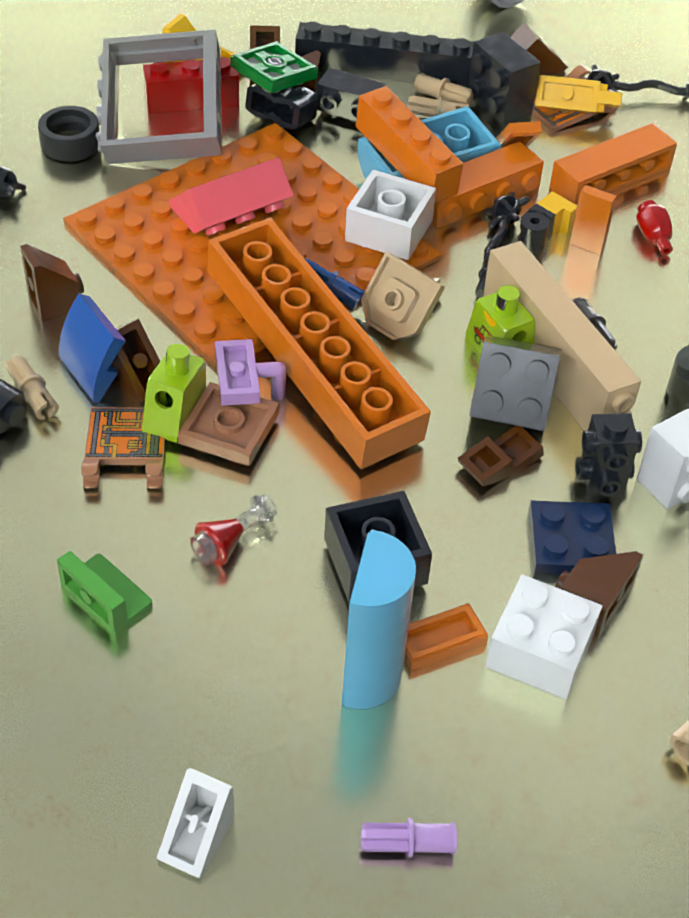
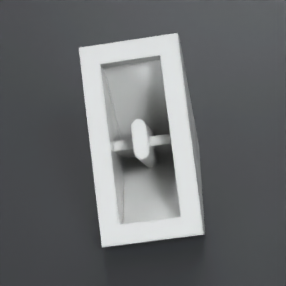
M192 768L187 769L156 859L197 878L203 876L234 820L233 787Z

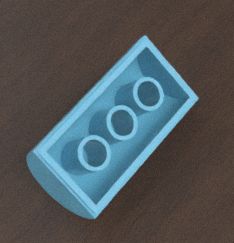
M468 106L421 120L463 163L501 148V144ZM366 137L358 139V158L365 180L372 170L404 178Z
M371 530L367 534L349 603L342 704L343 707L351 709H369L385 703L396 693L402 679L416 565L413 555L405 544L387 533Z

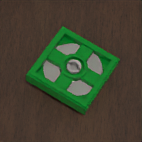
M277 41L234 54L230 57V66L269 93H278L283 89L301 85L304 82L316 79L318 74V68Z

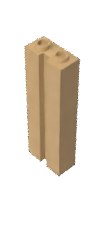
M521 241L490 250L483 297L498 292V289L505 285L514 286L519 290V302L535 320L534 344L561 349L553 393L584 431H588L592 414L631 413L632 415L630 409L636 402L641 380Z

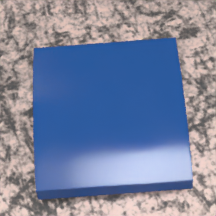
M78 293L62 328L59 357L92 401L99 403L118 374L111 363L124 345L125 339L90 296Z

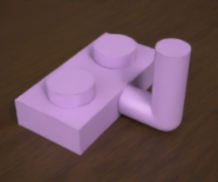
M252 339L215 341L221 406L260 403L258 378L271 377V398L273 400L281 401L286 397V366L284 363H256Z

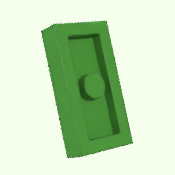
M69 550L56 559L61 585L115 635L152 608V599L102 554L98 553L84 563Z

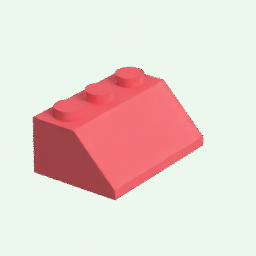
M278 157L191 188L169 200V204L194 234L205 230L208 236L226 229L224 222L235 219L238 225L256 218L254 211L264 208L266 214L285 207L283 200L294 195Z

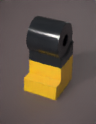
M552 191L522 215L520 221L521 232L518 235V242L521 241L530 251H538L546 246L547 240L560 231L568 235L573 230L577 205Z

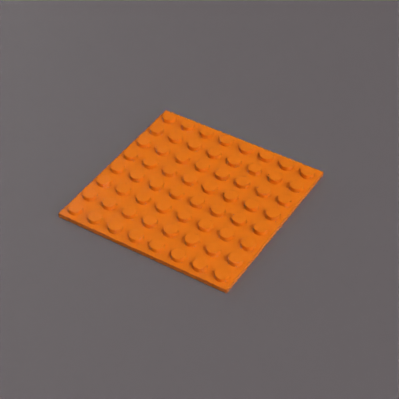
M276 123L223 146L222 155L204 156L190 160L185 164L63 218L64 224L216 369L215 341L252 339L255 358L269 350L207 271L208 240L271 218L304 258H308L331 273L338 271V276L363 290H366L385 254L345 241L347 207L359 191V188ZM278 157L294 195L283 200L285 207L267 214L264 208L254 211L256 218L238 225L235 219L224 222L226 229L208 236L205 230L194 234L169 204V200L191 188ZM421 239L409 260L400 259L421 270L440 260L441 253Z

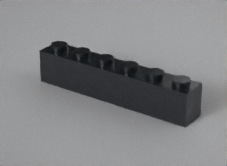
M310 21L299 23L295 38V53L299 56H304L318 50L321 53L320 72L324 73L329 68L360 77L412 83L415 82L418 74L424 73L427 76L440 80L448 78L450 83L468 88L474 41H469L465 38H440L436 35H413L404 31L386 32L375 28L359 29L351 28L347 25H324Z

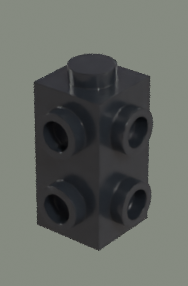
M329 68L317 83V95L319 97L317 110L332 116L356 121L359 95L384 87L386 84Z
M631 413L592 414L588 431H583L582 456L577 457L575 461L577 480H582L586 496L624 495L628 480L633 479L635 473L634 459L636 453L641 452L643 441L640 429H635Z

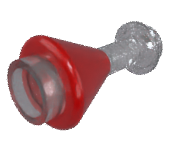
M255 495L250 499L251 508L235 519L197 523L194 529L195 535L190 538L191 548L197 558L205 565H210L213 562H216L218 565H225L244 531L259 521L267 525L273 522L274 516L277 514L274 502L267 495Z

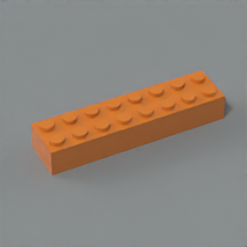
M271 218L208 240L207 271L277 362L285 364L287 375L360 469L425 440L431 414L429 408Z

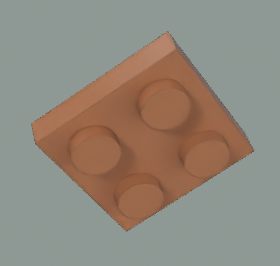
M209 382L179 430L178 444L250 466L279 415L280 403L260 397V403L221 406L219 384Z

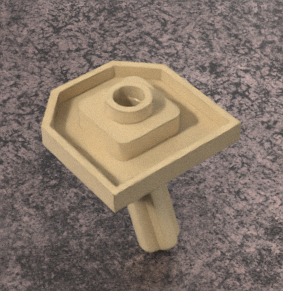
M385 252L361 298L365 321L368 325L395 341L419 335L446 286L440 283V279L436 277L431 278L395 255Z

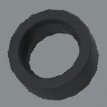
M75 105L60 106L47 111L39 119L40 147L49 157L61 161H78L88 158L98 150L96 133L100 132L98 119L94 112L87 108ZM72 130L82 132L73 136L57 135L60 132Z

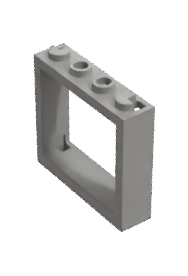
M216 29L103 39V54L98 56L102 78L97 80L101 105H97L96 109L101 132L96 133V138L98 141V151L103 152L108 164L222 155L221 48ZM203 58L204 132L118 139L119 65Z

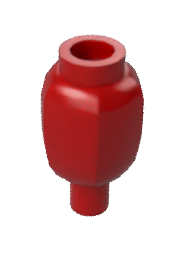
M654 200L642 202L637 208L636 221L643 237L649 244L657 246L661 255L670 254L673 251L670 243L673 227L666 208L656 204Z

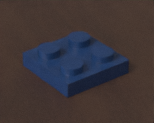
M531 500L529 521L534 574L561 575L564 570L571 572L582 558L617 554L610 504Z

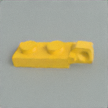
M539 75L535 107L596 114V112L604 113L605 107L621 108L623 93L607 91L608 84H602L601 81Z

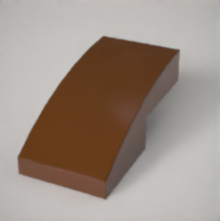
M515 425L495 441H492L487 436L459 456L458 462L482 486H486L512 476L544 456V449L522 426Z

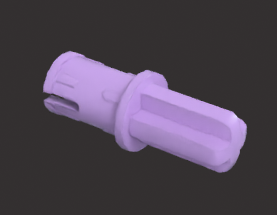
M407 818L406 823L366 822L361 827V847L365 852H406L407 857H413L414 852L455 854L457 849L456 823H414L413 818Z

